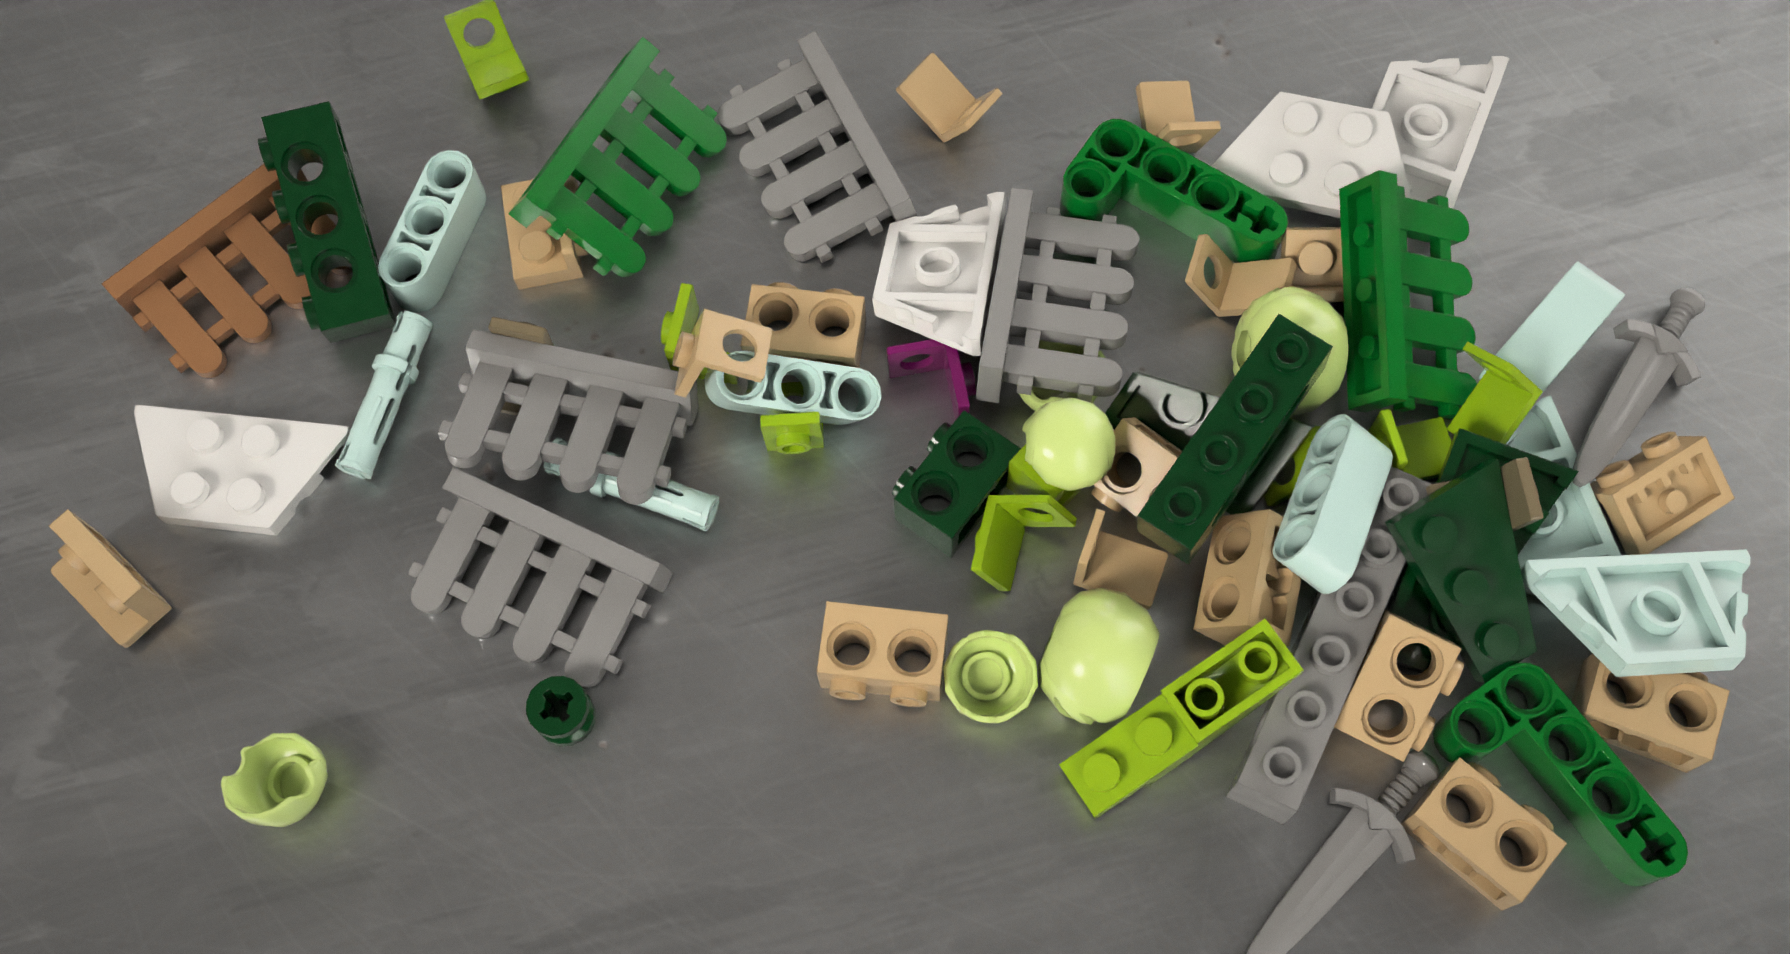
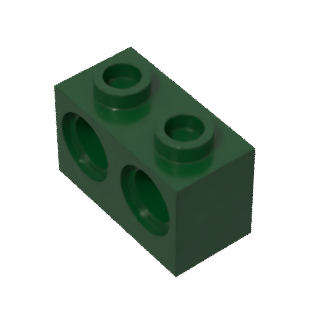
M963 410L952 425L945 422L936 430L927 446L929 455L917 469L913 466L908 467L897 480L892 490V495L895 496V520L952 558L982 519L988 495H1000L1006 488L1009 461L1021 448ZM963 452H975L981 455L984 461L977 466L968 467L957 462L955 458ZM940 495L948 499L951 504L942 511L933 512L925 509L920 503L928 496Z

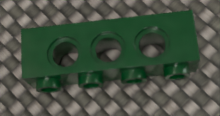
M327 101L261 117L266 137L258 138V146L267 171L276 170L281 189L272 191V196L282 224L291 223L296 242L287 244V250L296 276L305 275L310 295L302 297V304L310 328L312 330L320 328V331L330 343L394 327L396 319L386 284L379 275V259L341 124L331 103ZM308 163H320L323 165L322 172L316 179L306 182L297 180L298 172L304 165ZM326 214L338 217L337 225L331 232L323 235L312 233V225L318 217ZM340 266L353 269L352 278L345 286L340 288L326 286L327 276L333 269Z
M1278 314L1137 515V531L1189 565L1325 369L1333 346L1281 314Z

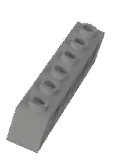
M1391 466L1357 567L1352 577L1337 591L1330 594H1321L1317 591L1290 651L1304 669V672L1269 699L1227 792V798L1282 825L1298 812L1406 561L1385 522L1427 496L1426 487L1431 485V483Z

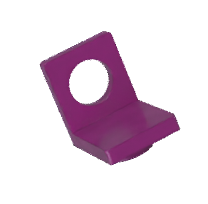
M933 339L887 347L889 378L945 369L955 419L959 417L963 410L970 414L968 397L976 396L975 378L971 362L961 363L957 349ZM919 354L930 355L920 361L903 362L904 359Z

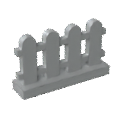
M815 30L797 40L805 59L792 65L789 58L777 64L780 70L779 73L744 91L741 84L730 89L729 91L733 98L724 102L719 107L717 119L723 130L729 135H741L751 130L755 139L747 142L739 152V161L746 173L759 177L773 171L777 181L769 184L761 195V202L767 213L777 219L785 218L793 213L796 214L800 223L791 227L784 236V246L789 255L796 261H808L818 255L821 263H824L834 257L830 248L865 229L869 231L872 237L883 231L880 221L892 216L894 221L897 222L917 216L908 192ZM822 91L827 100L814 105L810 97ZM796 104L800 106L803 113L766 132L762 124L763 122ZM845 132L849 141L838 147L833 137ZM821 144L826 154L791 173L787 171L785 163ZM868 173L873 183L861 189L856 179ZM844 186L849 195L847 198L813 216L807 208L808 205Z
M1011 187L979 363L976 400L999 403L1002 382L1017 384L1016 393L1031 395L1032 387L1078 393L1077 399L1088 402L1092 401V396L1108 397L1114 395L1120 388L1123 374L1122 369L1116 361L1098 357L1099 349L1115 350L1122 347L1127 337L1128 322L1122 315L1104 311L1105 304L1120 305L1126 303L1131 298L1134 279L1127 270L1110 267L1111 260L1128 261L1136 255L1139 234L1128 225L1116 224L1117 216L1103 214L1101 222L1060 216V208L1047 207L1046 214L1031 212L1033 190ZM1025 248L1040 250L1039 256L1025 255ZM1058 252L1097 259L1096 264L1053 259V253ZM1018 291L1032 293V299H1018ZM1048 295L1090 301V309L1046 303V297ZM1010 336L1025 338L1024 346L1009 344ZM1042 340L1084 346V351L1082 355L1039 348V342Z
M472 330L465 346L472 374L463 373L458 383L460 392L466 394L454 422L442 420L438 429L439 438L445 441L446 454L453 466L463 469L473 467L481 461L485 450L502 453V462L506 474L514 480L521 481L536 475L542 461L560 465L559 472L563 486L567 490L576 493L592 488L599 473L617 477L620 498L626 503L633 505L648 501L652 497L656 485L668 486L671 468L663 466L672 437L684 439L687 425L693 426L698 411L697 380L685 398L674 395L678 371ZM505 402L522 405L510 434L494 431ZM561 413L578 417L567 446L550 442ZM616 425L635 428L624 458L606 454Z
M453 467L442 488L459 498L452 511L444 507L441 508L436 520L445 525L425 564L422 565L414 561L408 572V575L416 578L411 590L413 605L420 611L437 614L447 608L454 596L467 603L461 617L464 630L472 636L483 639L495 635L503 621H506L518 627L513 639V650L516 656L530 663H540L547 659L556 645L570 652L565 663V675L568 678L574 679L582 688L596 686L602 680L606 670L617 674L623 660L614 657V654L634 614L645 619L651 606L641 601L647 587L664 594L674 572L655 560ZM495 515L509 521L503 535L488 529ZM545 539L560 545L554 559L539 553ZM483 542L495 548L475 589H472L460 582L480 543ZM596 563L612 570L606 583L590 577ZM531 566L546 572V575L525 614L512 608L511 605ZM582 590L597 596L598 599L577 639L562 632Z

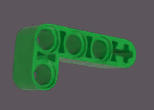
M1110 119L1102 122L1067 167L1063 176L1060 199L1061 216L1102 222L1103 214L1109 215L1121 198L1196 241L1198 235L1208 234L1226 256L1235 263L1275 259L1288 225L1286 212L1274 200L1123 119ZM1115 152L1121 154L1122 157H1113L1107 153ZM1154 178H1163L1170 183H1160L1155 181ZM1089 192L1094 194L1095 196L1083 197L1078 195L1077 193ZM1201 204L1213 205L1218 210L1206 209Z
M1516 663L1507 667L1457 703L1436 723L1433 731L1434 745L1439 754L1451 763L1459 757L1466 763H1476L1506 743L1609 871L1621 882L1630 886H1646L1679 873L1686 864L1688 856L1687 843L1679 829L1550 675L1539 666L1531 663ZM1506 686H1513L1524 693L1528 702V709L1518 708L1510 702ZM1459 719L1467 720L1477 727L1481 736L1480 744L1470 743L1462 737L1458 730ZM1549 735L1561 739L1566 744L1569 750V761L1559 759L1553 754L1549 747ZM1593 786L1602 789L1610 798L1612 805L1611 814L1603 812L1596 806L1591 792ZM1628 821L1631 827L1619 832L1616 826ZM1647 846L1651 854L1644 860L1640 852Z

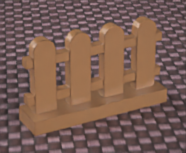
M264 164L101 283L111 296L133 317V320L144 332H147L153 326L157 328L177 351L168 360L180 373L191 367L203 378L219 376L227 366L226 355L219 348V344L235 332L248 343L256 344L263 342L270 336L272 331L271 320L264 310L280 298L291 308L304 309L302 297L310 295L305 275L296 276L289 255L273 238L274 235L289 224L291 226V223L282 224L272 196V191L281 189L276 170L268 172ZM300 169L297 180L306 182L308 180L302 169ZM327 214L322 215L314 221L311 231L317 235L327 234L336 227V224ZM244 258L250 262L268 283L251 297L228 272L229 269ZM340 266L333 269L332 272L337 275H349L353 273V269ZM199 292L207 298L223 317L206 331L183 307L185 302Z

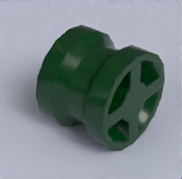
M551 676L540 681L530 691L526 701V715L530 724L549 743L560 747L573 746L583 741L591 733L596 722V709L591 698L574 679L565 676ZM552 706H553V708H554L553 717H550V716H551V709H552Z

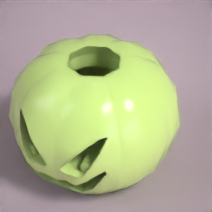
M1293 286L1282 289L1276 288L1253 300L1249 308L1243 312L1238 322L1231 353L1234 376L1277 315L1281 314L1333 346L1325 369L1293 415L1313 412L1330 399L1341 386L1348 362L1347 328L1341 315L1320 295Z
M1102 587L1079 592L1064 604L1038 664L1040 688L1062 715L1079 723L1092 725L1095 721L1098 723H1110L1123 718L1127 714L1147 673L1160 634L1147 609L1123 592Z

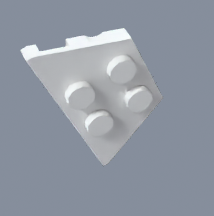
M1492 56L1488 64L1460 65L1459 58L1437 59L1431 63H1422L1417 60L1390 62L1372 109L1390 112L1412 199L1427 202L1428 199L1439 195L1447 197L1449 208H1454L1510 58Z
M1279 92L1212 165L1213 168L1274 200L1280 206L1340 218L1339 189L1378 170L1397 174V185L1405 188L1406 198L1412 199L1390 112L1286 92Z
M1005 192L988 194L987 206L959 214V209L954 204L937 209L926 216H913L890 223L872 298L875 316L969 355L981 356L1006 212Z
M136 405L134 410L155 514L165 524L275 536L281 532L295 515V509L299 502L309 497L323 481L324 477L320 472L338 450L344 448L351 430L348 426L146 405Z

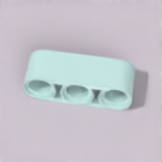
M447 150L439 152L431 157L425 165L380 257L378 265L380 277L400 307L409 312L420 313L427 311L439 302L485 206L487 197L471 160L467 155L459 151ZM461 183V184L458 185L457 187L450 188V187L454 186L455 184ZM440 228L437 232L427 235L433 229ZM418 274L413 280L404 282L411 275Z
M1577 261L1495 356L1513 364L1544 392L1621 302L1625 294ZM1485 369L1478 377L1480 380L1486 372Z
M734 351L728 354V356L736 361L744 362L751 360L755 352ZM768 354L764 379L760 383L748 380V387L744 395L734 394L727 389L724 383V372L709 368L704 379L705 391L709 399L721 408L762 415L819 412L821 423L832 425H848L873 415L878 409L882 398L881 387L877 379L869 371L856 367ZM786 374L795 376L803 386L804 395L799 404L790 402L782 392L781 383ZM842 383L851 385L858 394L859 402L854 412L846 410L839 401L838 391Z
M1340 414L1330 418L1316 432L1305 457L1272 550L1276 560L1321 594H1330L1337 591L1352 577L1393 460L1391 450L1348 415Z

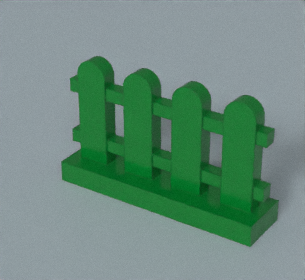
M644 37L620 60L508 213L526 228L539 216H542L551 223L546 232L556 240L565 234L595 257L597 262L593 269L602 276H605L611 270L618 276L631 277L644 267L646 262L645 252L639 244L632 240L638 229L649 236H659L668 230L673 223V212L660 199L664 191L667 189L672 194L680 197L687 196L699 186L700 173L697 167L687 159L692 150L702 157L710 158L724 149L727 142L725 131L714 121L718 113L713 108L707 105L700 110L670 85L675 78L666 69L657 74L649 67L660 50ZM627 96L637 104L631 113L621 106ZM648 114L681 140L675 149L643 123ZM599 135L609 143L603 152L593 145ZM621 153L654 179L648 188L615 163ZM570 175L580 182L574 193L564 186ZM592 193L626 218L620 229L586 203Z
M1378 170L1339 189L1344 321L1347 328L1349 346L1346 366L1348 410L1367 413L1394 405L1395 411L1407 412L1414 410L1415 403L1438 407L1439 417L1453 419L1477 385L1475 379L1470 374L1459 372L1457 369V354L1464 352L1462 349L1467 341L1475 344V331L1467 319L1454 315V299L1470 293L1473 284L1469 270L1463 264L1452 262L1451 246L1467 239L1469 223L1462 212L1449 208L1447 197L1437 195L1428 199L1427 202L1406 198L1405 188L1397 185V174ZM1407 238L1430 243V257L1408 252ZM1410 292L1432 297L1433 311L1410 307ZM1412 347L1435 351L1436 367L1413 363Z

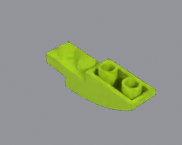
M1264 618L1161 689L1162 694L1067 758L1059 766L1094 818L1097 819L1145 785L1153 784L1214 741L1301 675L1304 669L1266 618Z

